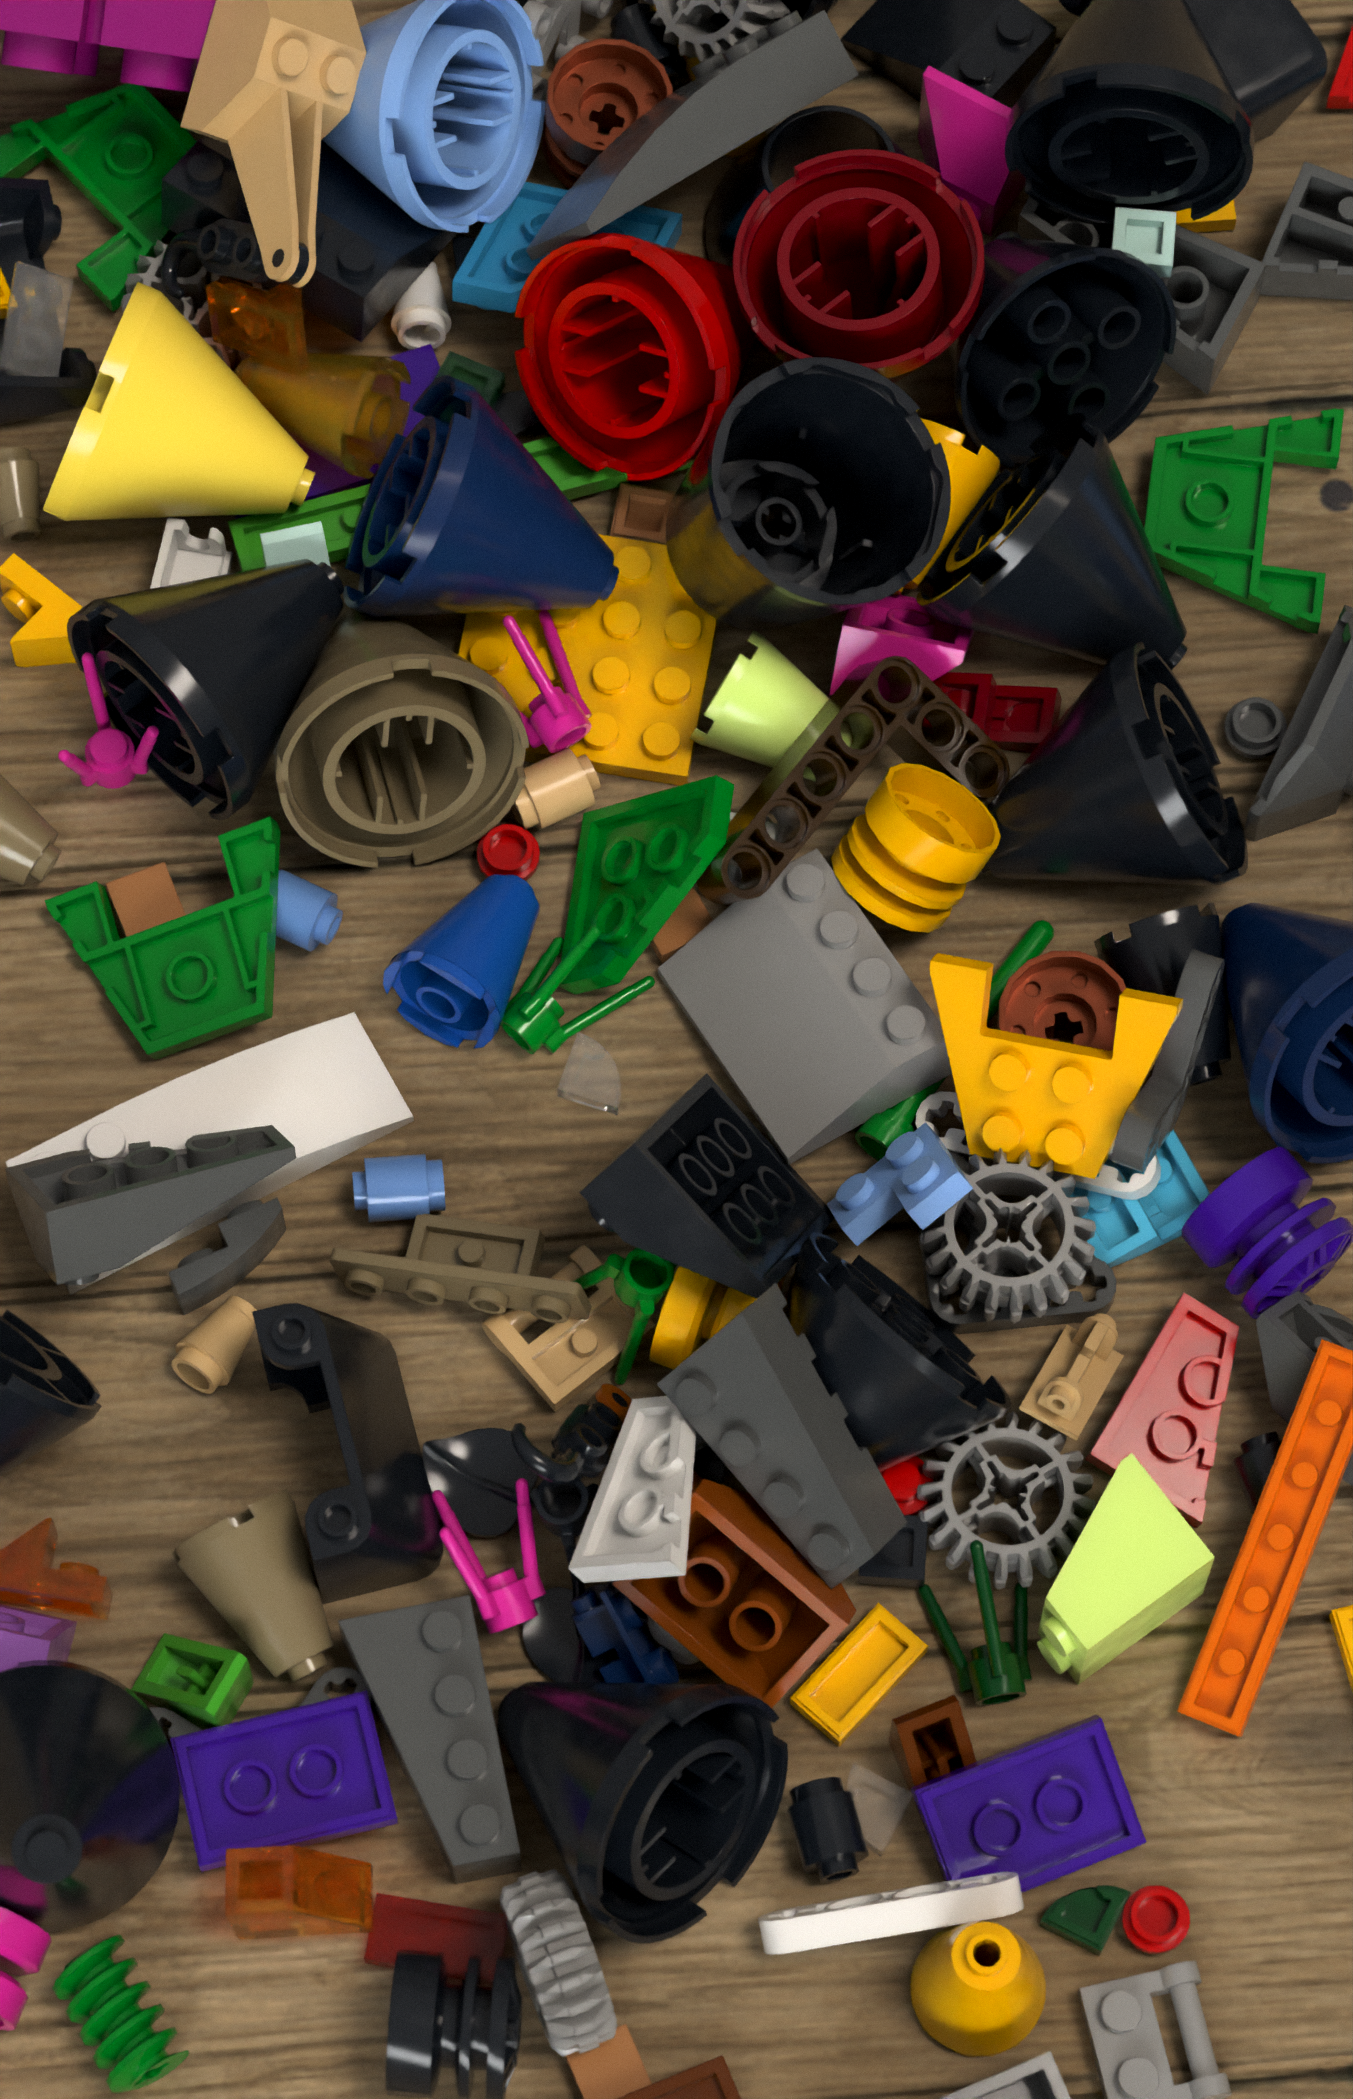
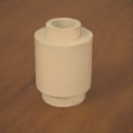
M567 748L524 768L526 779L510 811L517 824L524 830L535 825L541 830L595 805L593 791L600 789L601 786L591 761L585 754L576 757L573 751Z

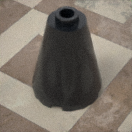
M1208 903L1201 912L1196 904L1163 912L1128 924L1131 937L1115 942L1111 931L1094 941L1098 958L1107 963L1123 979L1126 988L1175 997L1184 966L1193 949L1223 959L1219 916L1214 903ZM1224 970L1189 1087L1223 1076L1220 1065L1231 1060Z

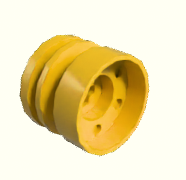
M901 763L889 768L870 796L864 809L865 814L854 819L848 833L843 835L835 847L831 861L834 873L844 889L866 910L885 922L912 932L929 933L942 927L949 917L952 907L957 905L963 897L967 886L966 883L976 879L997 849L1001 835L997 822L987 807L965 786L944 773L919 764Z

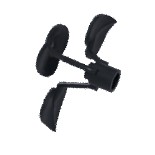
M476 1429L449 1438L430 1440L423 1444V1463L431 1492L440 1490L444 1493L464 1532L485 1538L499 1537L508 1533L514 1527L518 1518L515 1483L519 1478H524L529 1484L532 1509L536 1507L545 1527L552 1534L561 1537L569 1567L576 1549L575 1537L582 1533L599 1488L597 1484L592 1483L585 1487L580 1479H574L571 1482L560 1485L544 1479L538 1488L533 1489L537 1484L539 1476L520 1459L512 1445L511 1431L505 1429ZM696 1431L694 1471L702 1479L704 1478L723 1485L726 1465ZM569 1570L572 1590L563 1587L550 1588L546 1590L545 1595L533 1600L538 1615L523 1622L522 1635L524 1645L535 1665L554 1682H605L599 1670L600 1667L619 1658V1655L614 1647L592 1657L571 1618L575 1610L570 1602L578 1595L591 1589L595 1590L600 1599L599 1593L605 1584H598L585 1589V1584Z

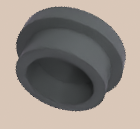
M1260 697L1248 698L1235 704L1229 710L1224 723V735L1229 746L1241 756L1252 759L1265 758L1277 752L1287 731V723L1282 711L1273 702Z

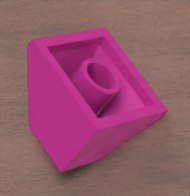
M928 66L922 77L918 140L925 163L941 173L942 183L955 193L961 201L966 198L978 220L980 230L991 236L1023 189L1026 178L1017 168L1015 171L1009 172L1005 160L1006 127L1012 109Z
M892 594L879 601L849 609L842 624L829 695H833L847 676L858 666L891 656L907 658L928 678L934 681L963 663L974 630L940 622L917 603L916 598ZM880 675L878 678L879 693L888 701L890 697L889 684Z

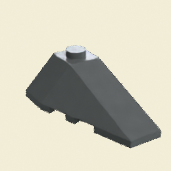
M273 1125L194 1135L186 1141L185 1149L173 1150L167 1147H151L150 1141L129 1144V1154L125 1157L91 1161L90 1149L65 1152L8 1167L5 1170L9 1187L37 1263L57 1285L62 1283L66 1285H83L96 1280L100 1273L124 1266L296 1159L295 1146Z

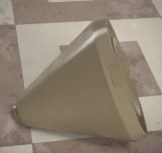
M350 609L343 613L336 621L286 723L276 748L274 773L281 805L291 826L301 838L321 853L345 863L378 868L377 857H396L412 854L414 865H419L444 858L462 850L484 836L500 822L513 806L523 788L526 779L523 764L526 748H529V742L514 699L494 677L397 617L373 618L355 609Z

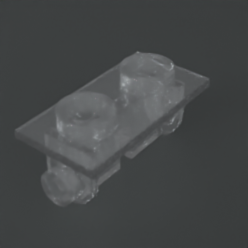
M20 261L15 263L0 351L1 375L58 377L73 286L72 279Z

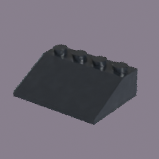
M207 136L199 139L162 179L161 225L176 234L186 229L204 228L221 218L252 224L229 144ZM321 140L315 229V271L309 282L302 287H294L270 278L261 284L362 342L457 232L432 229L414 220L335 150Z
M707 1073L656 1118L579 1192L588 1201V1209L596 1222L604 1229L616 1232L625 1243L756 1299L773 1284H778L797 1262L801 1245L812 1232L822 1233L834 1220L829 1207L792 1166L787 1164L782 1155Z

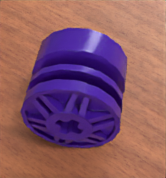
M1280 1146L1256 1157L1227 1178L1194 1210L1182 1227L1181 1236L1207 1267L1217 1268L1239 1258V1261L1226 1278L1225 1288L1234 1295L1248 1291L1243 1297L1241 1306L1252 1319H1258L1264 1311L1287 1295L1290 1296L1298 1291L1306 1294L1332 1270L1335 1263L1353 1242V1225L1347 1218L1339 1217L1330 1221L1336 1209V1205L1330 1199L1321 1198L1300 1209L1298 1208L1311 1189L1313 1179L1290 1152Z

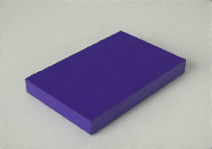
M367 1690L170 1738L201 1872L398 1824Z
M1093 1715L911 1788L944 1881L999 1872H1016L1019 1877L1022 1893L1147 1843L1102 1718L1098 1715Z

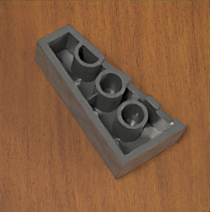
M775 1283L666 1375L657 1385L832 1590L875 1556L908 1522L868 1449L856 1445L844 1420L849 1414L836 1392L831 1395L828 1394L811 1363L816 1354L805 1334L796 1335L782 1310L788 1303L777 1283Z

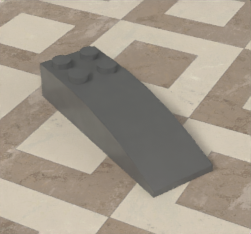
M796 10L767 27L764 26L751 35L748 34L735 42V45L726 51H721L690 68L696 79L675 90L634 121L590 164L563 196L526 249L531 260L533 261L565 244L594 233L858 76L859 74L825 10L804 20L801 19Z

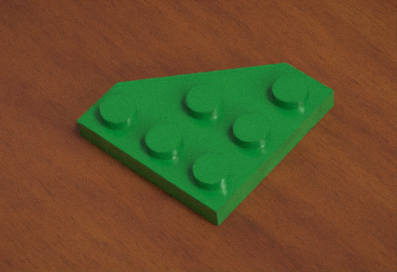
M715 775L583 814L561 961L590 927L594 925L601 928V935L560 984V988L576 995L621 982L726 844L734 784Z

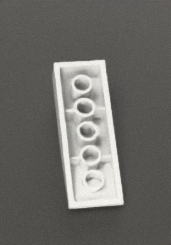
M355 1012L273 1039L180 1076L123 1102L5 1161L8 1168L65 1152L90 1149L91 1161L125 1157L129 1154V1144L150 1141L151 1147H167L173 1150L185 1149L186 1141L194 1135L273 1125L295 1146L296 1159L124 1266L100 1273L96 1280L87 1284L66 1285L71 1295L227 1216L236 1207L249 1201L259 1200L413 1122L414 1117Z

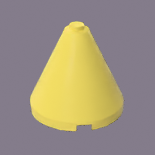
M137 282L101 364L85 407H83L45 501L43 511L55 515L64 521L281 514L286 512L290 502L300 507L302 506L315 472L305 468L309 458L305 451L161 291Z

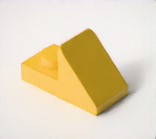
M13 553L0 566V585L3 593L1 601L4 606L18 620L26 623L10 640L15 665L18 667H35L76 663L68 640L67 623L69 618L83 607Z

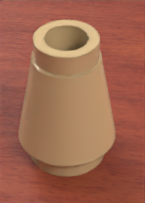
M229 1296L224 1304H221L176 1344L175 1350L177 1355L171 1362L175 1373L192 1388L207 1394H212L218 1386L228 1385L254 1332L255 1323L252 1312L257 1310L246 1300L238 1296Z

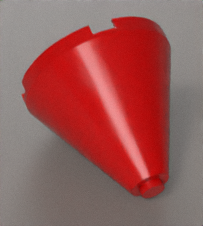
M618 233L591 234L565 244L544 257L527 278L521 290L515 312V317H524L525 346L515 351L516 364L526 396L543 426L565 451L585 466L597 472L605 467L627 473V480L632 481L651 480L662 477L683 467L697 457L733 397L756 338L739 306L733 267Z

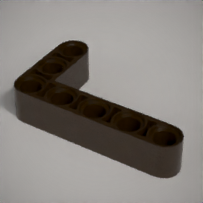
M891 656L860 665L847 676L730 821L726 844L697 880L698 889L705 898L713 903L722 905L760 897L770 888L885 743L905 763L919 764L942 772L965 786L979 800L996 796L1009 781L1010 767L1008 759L1003 751L930 678L907 658ZM880 675L889 684L890 697L888 701L879 693L878 678ZM924 718L929 721L933 729L931 744L927 742L922 733V720ZM843 720L849 724L853 732L851 747L846 745L841 736L840 730ZM967 761L971 762L976 771V783L974 786L970 784L966 777L965 766ZM806 766L812 770L816 778L814 793L809 792L804 784L803 773ZM768 813H771L778 822L779 835L776 841L770 837L766 830L765 822ZM731 859L738 864L742 874L741 883L738 888L731 883L727 873L728 864Z

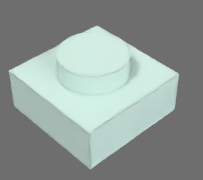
M1115 207L1111 249L1120 250L1141 259L1159 277L1171 278L1177 212Z

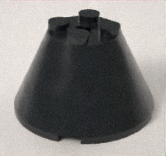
M1013 231L1000 234L994 241L984 245L985 278L978 306L964 331L948 347L955 405L963 430L979 450L981 445L985 446L996 455L1001 465L1013 468L1014 464H1023L1036 454L1029 448V445L1055 423L1074 413L1081 412L1103 431L1109 444L1122 434L1150 403L1160 387L1153 380L1161 366L1165 352L1173 354L1176 339V313L1169 290L1157 273L1146 263L1120 250L1022 238Z
M812 1232L801 1245L786 1297L788 1304L784 1306L783 1311L796 1335L805 1334L816 1354L811 1363L828 1394L831 1395L836 1392L849 1414L844 1420L850 1434L858 1447H866L880 1472L1001 1419L1012 1407L1010 1397L996 1377L991 1375L983 1383L978 1373L969 1365V1362L976 1355L952 1331L939 1326L933 1319L931 1312L899 1284L860 1255L850 1264L833 1254L832 1252L839 1243L829 1236Z

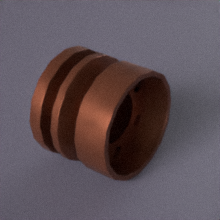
M599 38L576 45L558 60L548 79L542 152L550 171L567 188L570 189L590 164L634 121L673 93V87L664 66L647 49L626 40ZM601 131L609 132V135H602Z
M1081 951L1047 952L1027 960L1008 979L999 1000L997 1030L1058 1041V1039H1053L1054 1032L1065 1031V1036L1068 1040H1073V1044L1113 1052L1119 996L1126 989L1123 979L1101 959Z

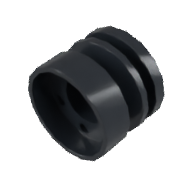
M398 1950L393 1973L386 2053L387 2095L432 2098L438 2084L441 2067L455 2068L456 2089L459 2099L471 2098L475 2070L486 2071V2099L506 2098L507 2086L518 2064L523 1998L515 1976V1957L498 1956L493 1987L481 1986V1955L470 1954L461 1985L448 1984L447 1967L443 1952Z

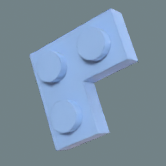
M925 1122L914 1132H907L896 1138L888 1147L885 1156L865 1173H858L848 1178L839 1187L836 1197L828 1202L827 1206L840 1228L858 1246L903 1208H905L906 1212L919 1227L924 1230L968 1194L973 1187L941 1139Z

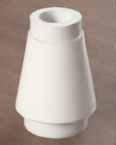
M433 261L394 306L391 328L397 335L400 344L410 350L431 344L433 349L439 347L445 341L446 334L452 325L437 272V265Z

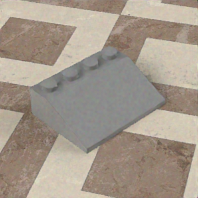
M817 848L790 862L770 888L760 897L731 904L657 968L658 975L788 1165L863 1124L874 1114H881L886 1109L897 1105L952 1074L941 1022L854 899L844 889L834 871Z

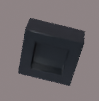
M904 1515L908 1523L875 1556L858 1568V1583L924 1587L928 1522H922L920 1516Z

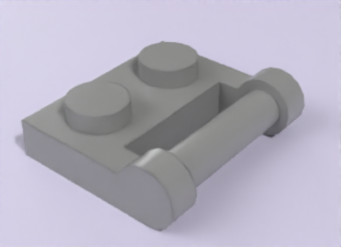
M1196 1961L1179 1962L1160 1970L1079 1988L1077 1995L1104 2099H1225L1232 2095L1227 2074L1219 2073L1196 1987L1202 1982ZM1169 1993L1171 1994L1193 2077L1192 2081L1174 2085L1151 1998Z

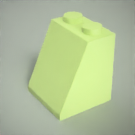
M1132 1453L1121 1460L1048 1592L1039 1624L1038 1635L1042 1639L1037 1642L1041 1654L1058 1674H1062L1067 1670L1078 1685L1202 1595L1215 1558Z

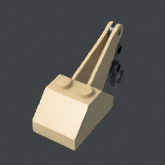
M216 0L180 127L229 144L252 224L221 218L204 228L186 229L173 237L165 250L161 265L162 285L169 296L177 300L184 297V290L179 287L177 282V273L183 258L190 252L198 257L207 271L251 283L260 284L270 278L294 287H302L311 279L316 267L315 229L321 140L350 112L359 73L367 53L352 0Z

